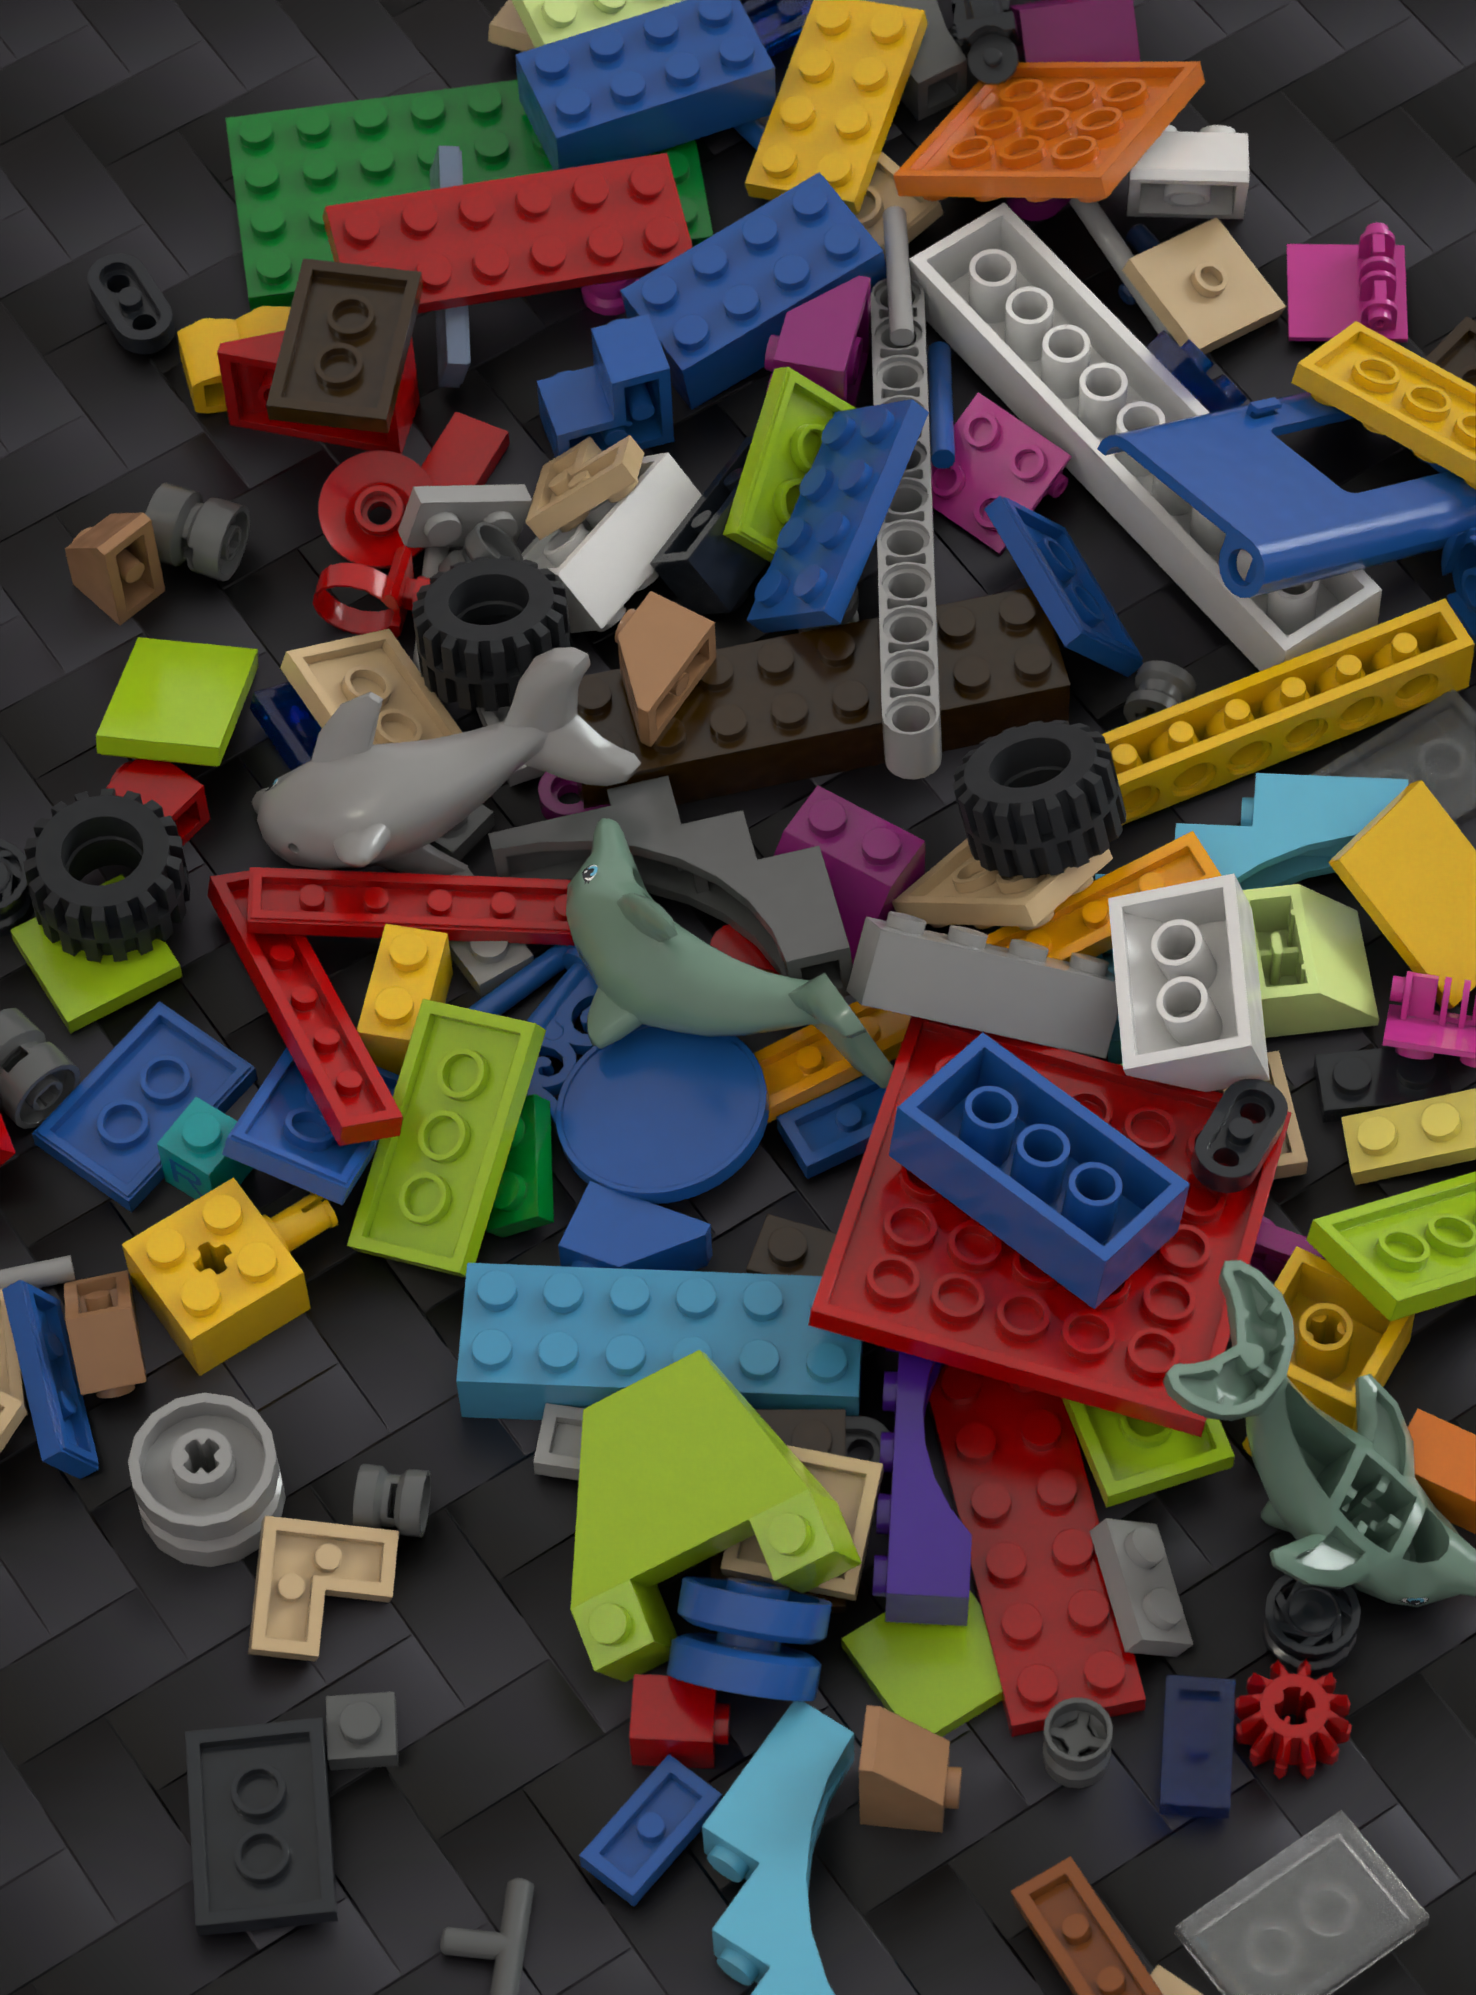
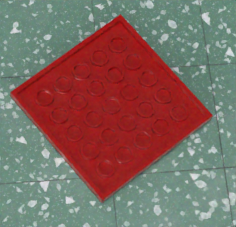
M911 1016L811 1308L808 1326L1201 1437L1207 1418L1182 1408L1168 1396L1163 1380L1166 1373L1175 1364H1193L1208 1361L1226 1351L1230 1330L1226 1299L1218 1279L1225 1261L1241 1260L1250 1265L1292 1112H1287L1281 1135L1250 1186L1234 1193L1217 1192L1207 1188L1198 1181L1192 1171L1191 1159L1196 1140L1222 1098L1223 1093L1216 1091L1203 1092L1127 1076L1123 1066L1065 1049L983 1032L1190 1183L1178 1232L1097 1308L1093 1309L889 1156L897 1107L982 1033V1031ZM1247 1118L1254 1124L1258 1123L1253 1119ZM1219 1163V1164H1221V1165H1223V1166H1228V1165L1225 1164V1163Z

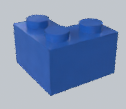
M649 313L630 319H617L607 325L592 328L594 366L576 371H563L550 378L537 381L540 418L555 458L588 437L593 439L602 452L631 435L642 450L674 441L670 367Z

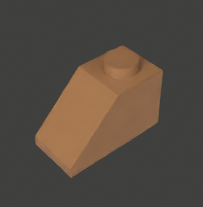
M111 513L94 527L82 530L74 538L73 542L65 548L73 585L119 626L166 591L152 520L144 513Z
M650 591L637 610L629 609L624 614L616 629L615 642L618 643L620 672L639 740L641 743L652 747L716 659L715 622Z
M128 1270L64 1283L65 1322L81 1395L96 1392V1396L99 1398H114L132 1392L135 1389V1384L147 1382L145 1359Z
M866 1705L859 1765L860 1824L943 1833L945 1808H959L962 1767L950 1766V1741L881 1706Z

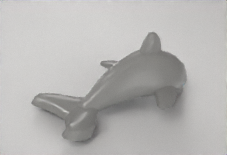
M574 647L554 648L536 656L518 682L516 693L505 721L472 731L429 740L373 744L383 699L373 692H368L342 703L319 732L312 760L277 778L268 788L257 791L251 803L258 815L257 822L263 839L276 855L291 865L339 871L361 869L376 865L396 873L451 875L455 872H464L468 865L439 851L429 843L439 839L468 817L492 796L522 765H527L574 782L587 785L610 786L627 782L637 771L641 762L634 753L622 749L603 738L577 714L578 688L583 675L591 665L589 655Z

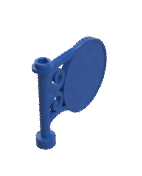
M568 949L562 957L567 972L526 1020L536 1023L546 1030L538 1055L541 1057L537 1059L526 1096L536 1094L550 1101L551 1121L557 1129L562 1149L569 1164L587 1184L589 1181H592L614 1191L634 1196L653 1204L682 1201L705 1193L720 1185L734 1175L749 1160L757 1149L767 1126L770 1104L769 1094L762 1068L757 1058L744 1042L736 1036L707 1037L674 1032L647 1025H641L621 1040L603 1049L592 1045L588 1034H582L574 1027L577 1017L582 1012L580 1017L583 1030L588 1033L587 1015L598 986L582 962L577 949ZM576 1054H580L583 1056L578 1060ZM545 1056L557 1058L563 1063V1068L559 1073L553 1075L554 1068L552 1062ZM559 1094L557 1101L553 1096Z

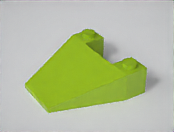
M697 1350L583 1409L571 1612L595 1672L627 1682L634 1678V1674H643L669 1661L672 1640L678 1636L657 1584L753 1535H756L773 1580L802 1594L862 1564L837 1502L703 1351Z

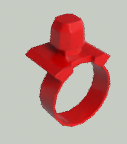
M404 545L396 549L388 576L375 568L358 563H338L328 566L320 574L313 598V605L319 616L340 630L362 635L390 629L393 635L398 638L401 635L408 610H412L413 602L417 601V592L422 586L430 584V578L420 575L417 579H414L412 552ZM351 587L362 590L380 599L390 609L375 612L348 607L333 598L326 589Z

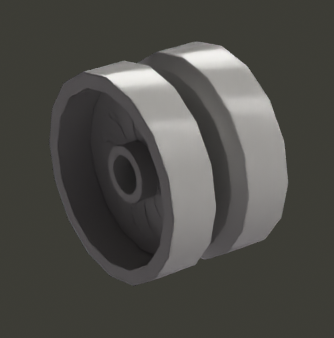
M211 1393L194 1394L176 1398L153 1412L135 1434L128 1459L132 1487L139 1506L143 1527L161 1551L182 1563L214 1567L238 1562L259 1549L261 1524L264 1516L281 1517L286 1496L272 1431L255 1409L232 1396Z

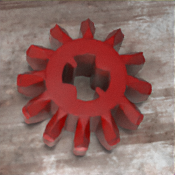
M1278 1659L1271 1665L1270 1679L1253 1672V1675L1247 1681L1246 1690L1249 1695H1240L1235 1703L1234 1714L1242 1720L1236 1725L1235 1737L1238 1744L1253 1745L1250 1750L1249 1759L1254 1767L1263 1764L1269 1759L1274 1760V1774L1279 1780L1286 1776L1289 1765H1297L1300 1773L1307 1780L1315 1774L1316 1760L1333 1766L1339 1757L1340 1749L1337 1744L1348 1742L1352 1726L1349 1721L1344 1719L1350 1711L1351 1704L1348 1695L1333 1694L1336 1679L1333 1677L1332 1672L1316 1680L1310 1678L1311 1665L1307 1659L1300 1663L1297 1674H1289L1286 1667ZM1283 1715H1287L1284 1720H1281ZM1288 1715H1296V1724L1304 1719V1723L1299 1725L1289 1724L1290 1716Z

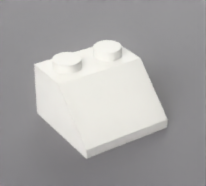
M1168 125L1161 136L1156 139L1137 164L1128 172L1127 216L1244 219L1249 186L1248 133H1235V129L1223 125L1206 126L1201 128L1200 132H1177L1174 126Z

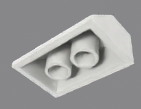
M668 452L644 456L638 475V484L625 498L616 503H609L608 500H605L592 508L586 519L568 532L562 533L558 529L541 540L536 537L522 552L523 560L527 559L536 562L538 569L548 568L555 574L556 581L562 582L567 598L571 633L593 630L603 632L614 626L624 616L626 608L623 605L636 591L646 588L659 577L658 573L650 565L651 561L702 494Z
M1235 874L1108 898L1122 1061L1125 1074L1203 1092L1225 1089L1243 1079L1270 1080L1253 913Z

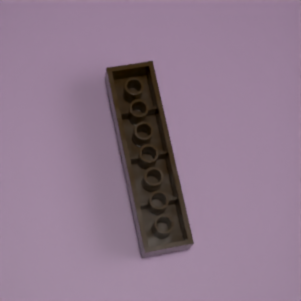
M1030 587L936 606L942 752L978 745L989 737L1003 733V730L1014 726L1016 728L1025 726L1030 722L1042 721L1043 723H1048L1054 720L1069 722V678L1053 626ZM879 617L716 649V659L652 747L641 743L639 740L620 669L583 676L578 688L577 714L603 738L622 749L634 753L641 762L637 771L627 782L610 786L587 785L577 782L579 799L583 802L584 809L610 804L607 789L663 776L669 777L675 803L679 805L885 763Z

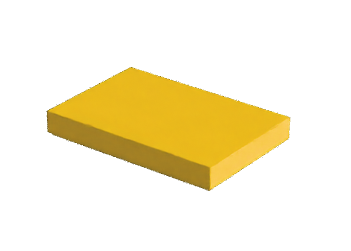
M1422 780L1410 783L1328 863L1410 969L1415 973L1439 976L1436 1002L1440 1007L1445 977H1452L1448 1009H1451L1462 1000L1465 979L1471 980L1470 991L1476 987V850Z

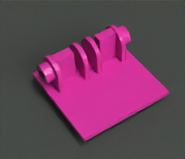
M1379 222L1369 224L1365 228V232L1360 236L1359 245L1287 244L1289 341H1329L1357 321L1393 342H1408L1405 245H1395V236L1389 231L1387 225Z
M978 392L954 425V464L949 468L939 469L931 462L933 508L1002 555L1007 547L984 509L999 496L1007 497L1032 511L1041 499L1048 494L1054 498L1059 497L1068 484V478L1063 475V469L1072 456Z
M1407 971L1406 977L1393 975L1390 1001L1402 1002V1006L1389 1004L1383 1046L1396 1047L1395 1052L1411 1059H1431L1434 1057V1053L1458 1056L1461 1063L1476 1068V996L1473 1016L1466 1015L1471 980L1465 979L1460 1014L1447 1012L1452 977H1445L1441 1011H1436L1434 1007L1439 976Z

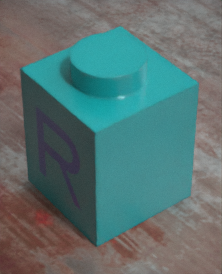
M195 1097L157 1143L165 1181L195 1200L233 1177L240 1185L253 1168L222 1155L226 1139L238 1121L200 1098Z

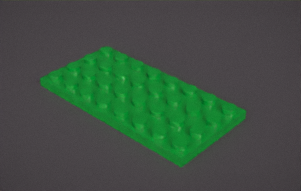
M518 80L225 118L250 310L252 311L262 306L291 307L303 258L334 262L322 217L325 206L430 190V169L438 146H459V150H462L463 185L554 171L520 103ZM696 139L646 155L667 153L693 247L713 236Z

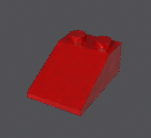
M285 330L220 343L217 356L229 424L231 426L369 451L383 450L402 454L420 401L412 337L389 434L269 420L266 404Z

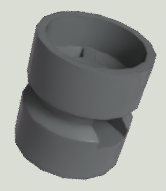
M169 482L163 483L155 491L145 513L152 520L160 562L177 567L187 561L188 568L194 573L219 581L228 580L235 573L246 549L251 521L249 509L244 505L218 497H211L204 503L199 491Z
M17 1008L3 1009L0 1011V1109L17 1126L23 1129L35 1128L79 1085L80 1071L56 1045L46 1042L45 1034L22 1011Z

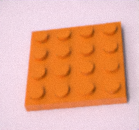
M1018 62L1015 74L1005 83L986 85L978 81L893 175L898 196L923 197L927 201H939L948 197H974L975 200L980 202L992 201L1000 197L1026 198L1029 202H1043L1051 198H1078L1080 202L1093 203L1106 199L1205 83L1201 63Z

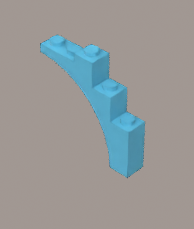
M1256 773L1254 798L1242 797L1241 826L1176 823L1175 840L1193 831L1222 876L1235 874L1242 890L1292 885L1307 878L1335 873L1328 862L1408 786V779ZM1095 874V880L1106 874ZM1113 949L1096 956L1109 962L1108 971L1115 975ZM1117 1016L1108 1049V1062L1123 1064L1119 1016Z
M793 1701L702 1826L704 1853L708 1855L707 1860L709 1864L729 1880L734 1882H741L743 1878L747 1880L713 1927L712 1937L714 1955L718 1957L717 1964L741 1984L750 1986L754 1981L758 1983L751 1995H835L826 1979L811 1931L808 1893L813 1852L828 1806L855 1760L854 1733L804 1701Z

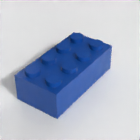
M684 0L515 54L519 100L553 170L643 157L769 116L776 101L775 67L740 0Z
M819 172L620 290L627 319L649 313L670 367L671 384L690 409L693 410L765 366V355L771 335L780 336L788 311L857 276L871 278L872 291L877 282L887 278L886 263L882 248Z
M983 1032L897 1107L889 1156L1093 1309L1097 1308L1178 1232L1190 1183Z

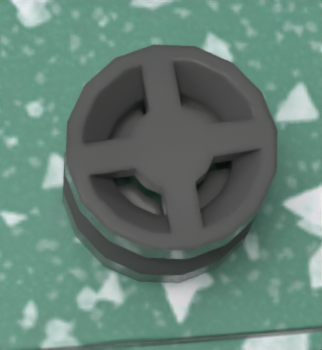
M1156 660L1145 662L1139 667L1135 677L1137 691L1132 692L1127 697L1123 714L1127 721L1131 723L1192 699L1197 690V683L1190 673L1176 664Z

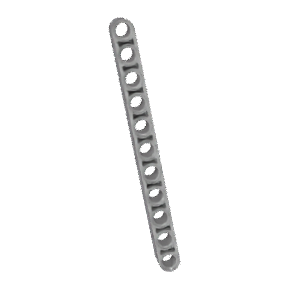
M887 278L877 282L871 291L873 404L880 405L913 399L929 412L924 290L918 281L910 278L914 340L909 345L897 346L890 339ZM929 414L877 536L881 702L885 763L894 775L903 779L913 780L925 778L933 774L939 768L942 760Z

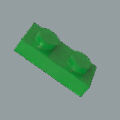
M536 1094L526 1096L486 1227L487 1232L501 1238L554 1223L550 1101Z

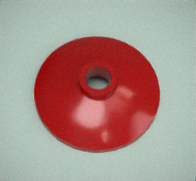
M367 451L348 458L333 470L325 481L320 493L318 515L320 526L327 542L341 557L351 563H358L375 569L391 568L396 549L404 546L398 529L413 486H434L431 478L415 461L391 451ZM385 507L392 513L391 518L385 524H374L369 519L373 509ZM425 547L409 548L412 552V559L422 552Z

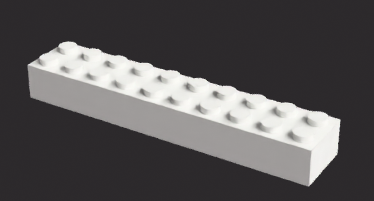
M1005 203L1000 204L910 258V278L918 281L924 290L926 321L1024 424L1072 456L1065 467L1259 671L1378 625L1382 589L1363 569L1252 598H1240L1232 594L1222 580L1218 562L1226 534L1126 452L1123 451L1105 456L1097 450L1101 441L1109 435L1208 414L1209 412ZM1241 549L1236 563L1237 570L1245 581L1253 558L1246 550Z

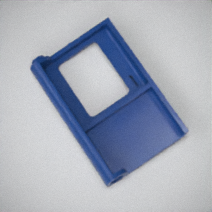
M1308 392L1280 398L1272 397L1250 402L1244 406L1109 435L1101 441L1097 448L1105 456L1123 451L1126 452L1226 534L1218 561L1220 575L1229 591L1240 598H1252L1443 549L1446 541L1451 536L1476 527V490L1470 487L1463 478L1438 464L1429 463L1418 458L1421 462L1433 467L1439 474L1360 493H1350L1341 489L1278 439L1276 436L1354 419L1335 407L1317 402ZM1241 549L1246 550L1253 558L1245 581L1240 576L1236 563Z

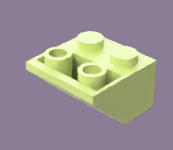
M1300 884L1243 890L1253 913L1265 1038L1377 1026L1379 1016L1357 910Z

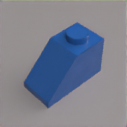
M589 1181L558 1245L560 1265L567 1267L694 1271L707 1266L712 1257L711 1224Z

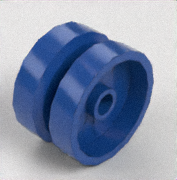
M687 1576L682 1580L677 1613L687 1622L717 1631V1634L685 1633L673 1639L667 1675L694 1685L742 1695L788 1701H814L817 1695L822 1664L806 1652L781 1645L782 1643L814 1644L827 1637L832 1603L822 1598L790 1591L787 1587L740 1578L718 1579Z

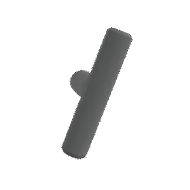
M514 1878L507 1882L500 1932L446 1927L442 1931L440 1950L444 1955L495 1960L490 1995L519 1994L535 1888L531 1881L527 1879Z

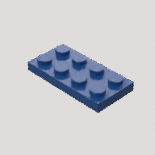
M913 399L834 413V416L823 429L821 436L822 444L814 463L801 481L799 488L800 496L791 517L778 535L777 550L767 573L756 587L755 601L746 621L763 633L841 624L929 414L926 409Z

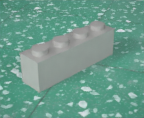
M890 911L887 921L866 916L846 990L861 1005L1106 1059L1118 1016L1115 975L1108 971L1109 962L1082 953H1072L1070 962L1047 957L1048 948L1019 939H1011L1009 948L987 944V934L962 926L951 925L948 935L925 930L927 923L925 920L899 912Z

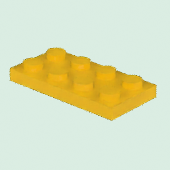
M813 0L745 181L749 196L773 200L820 172L853 214H859L928 26L924 10L864 0Z
M1357 321L1298 362L1291 383L1310 393L1314 400L1343 411L1361 421L1362 425L1369 431L1388 436L1411 449L1421 460L1438 464L1463 478L1470 487L1476 490L1475 386Z

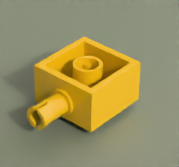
M233 1177L122 1244L131 1282L199 1376L311 1309L304 1272L291 1256L290 1251L325 1230L338 1225L337 1216L327 1199L322 1202L323 1197L310 1192L306 1197L269 1218L266 1214H260Z
M1296 1246L1274 1283V1286L1282 1293L1293 1317L1295 1343L1287 1377L1299 1392L1318 1409L1357 1432L1355 1380L1360 1376L1371 1374L1384 1387L1410 1342L1415 1314L1390 1322L1343 1275L1334 1269L1327 1260ZM1246 1437L1242 1443L1243 1448L1252 1457L1248 1437Z

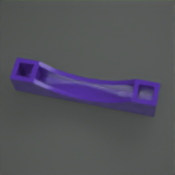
M886 1348L887 1352H899L898 1372H884L883 1412H896L895 1432H881L880 1463L883 1464L884 1473H893L892 1493H878L876 1534H889L888 1556L875 1555L873 1596L886 1597L885 1622L967 1626L972 1534L948 1504L935 1479L925 1445L924 1420L926 1407L938 1375L945 1364Z

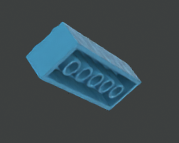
M467 1263L456 1383L462 1417L542 1420L546 1403L586 1408L693 1352L701 1350L755 1410L846 1409V1416H860L864 1341L808 1326L811 1308L822 1276Z

